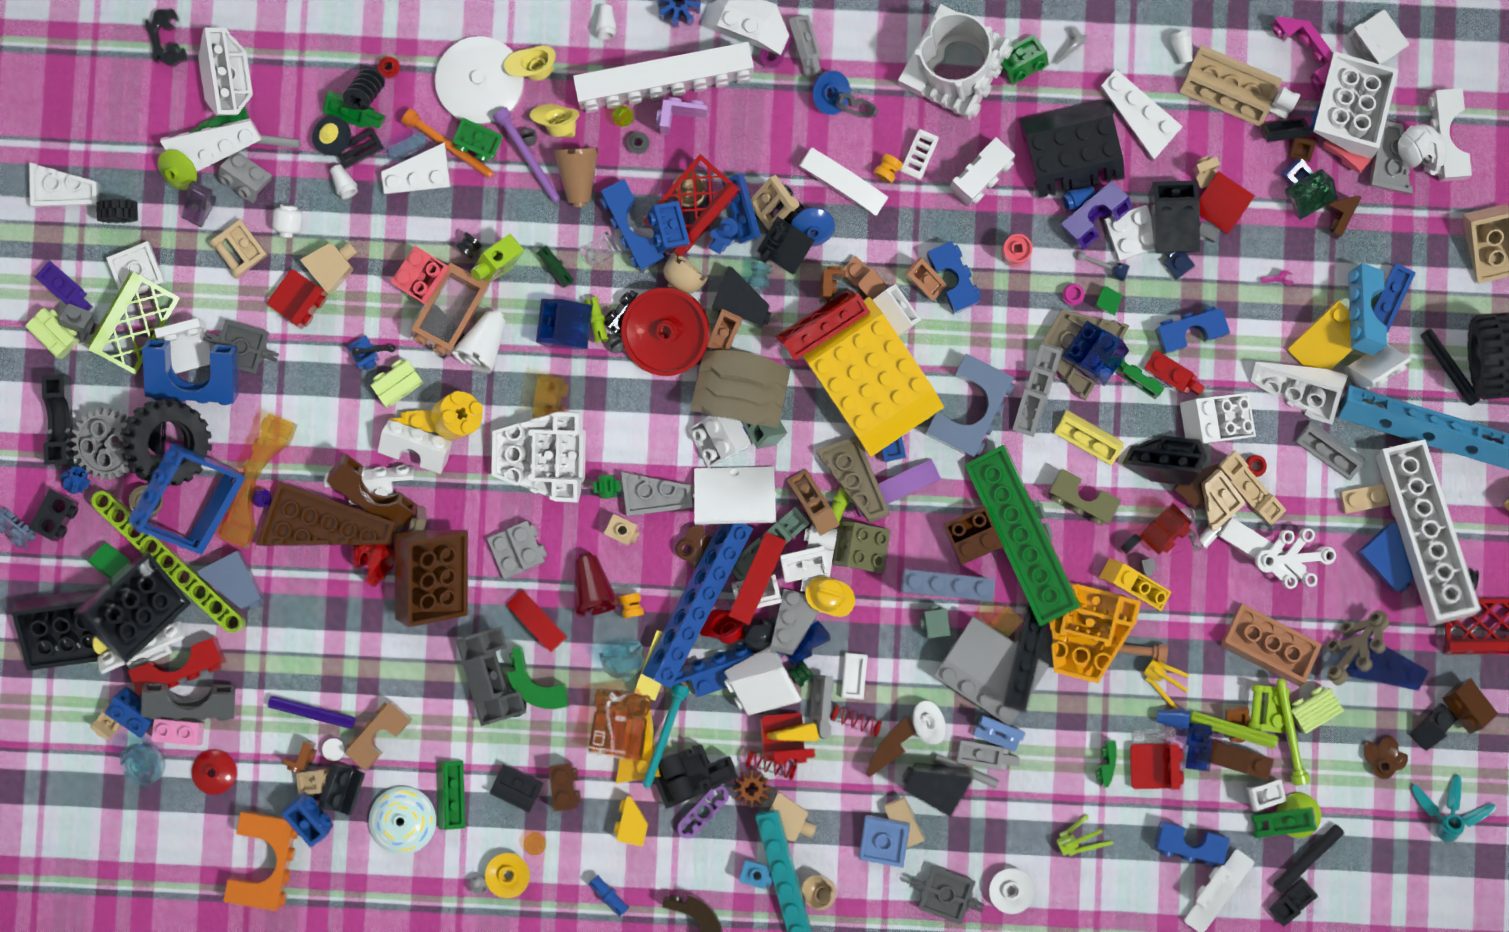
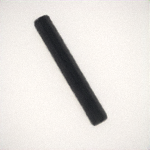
M1431 328L1421 334V338L1470 406L1476 404L1480 398L1476 396L1472 385Z
M1334 824L1273 883L1274 887L1280 893L1289 888L1344 835L1343 829L1339 825Z

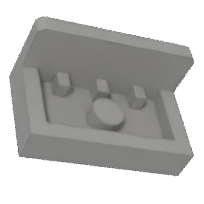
M239 152L232 154L220 166L218 180L224 186L230 187L243 199H247L251 203L256 201L257 194L272 178L271 174Z

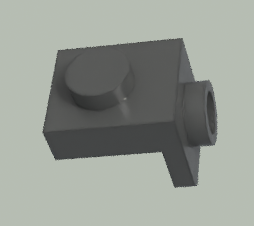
M69 303L58 319L59 325L79 332L80 340L83 341L86 340L88 335L93 334L96 327L93 312Z

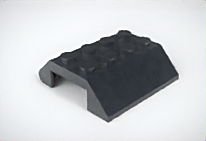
M1105 99L1019 118L1023 140L1027 141L1036 178L1034 186L1038 199L1048 197L1047 185L1050 196L1056 195L1055 180L1061 179V188L1064 193L1069 190V184L1071 190L1087 188L1091 186V181L1093 186L1099 185L1098 170L1104 169V179L1107 183L1112 181V175L1114 181L1125 179L1124 161L1113 115Z

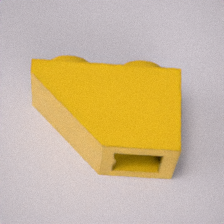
M627 795L626 800H621L619 812L623 814L621 822L616 821L613 834L617 835L616 841L643 847L649 823L633 796Z

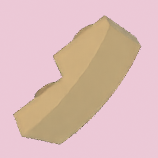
M905 796L884 805L889 819L910 823L907 848L924 841V834L914 819V812Z

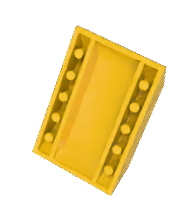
M868 297L863 301L870 311L869 314L802 357L868 455L872 457L943 409L944 406L933 386L889 321L873 300Z

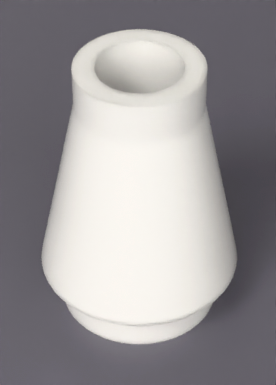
M611 5L599 7L595 32L600 39L615 38V33H617L613 7Z
M1189 31L1171 34L1172 40L1170 42L1179 58L1180 64L1193 61L1192 35H1189Z
M336 165L330 169L337 195L341 196L342 199L354 196L358 191L356 188L357 183L343 169L342 165Z

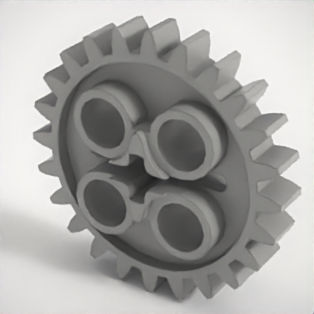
M101 407L90 410L88 414L81 416L82 421L76 422L79 429L72 430L77 435L76 438L71 439L77 445L72 450L78 451L74 458H81L82 461L79 466L86 465V473L93 471L94 478L100 476L101 480L108 478L112 480L124 476V473L130 472L127 467L128 462L123 461L121 454L124 453V450L120 448L118 438L123 441L124 435H120L122 428L126 429L127 427L125 422L127 415H119L118 409L112 411L111 407L104 409Z

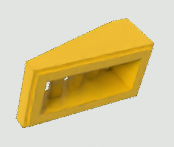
M803 723L768 733L767 739L819 740L816 724Z

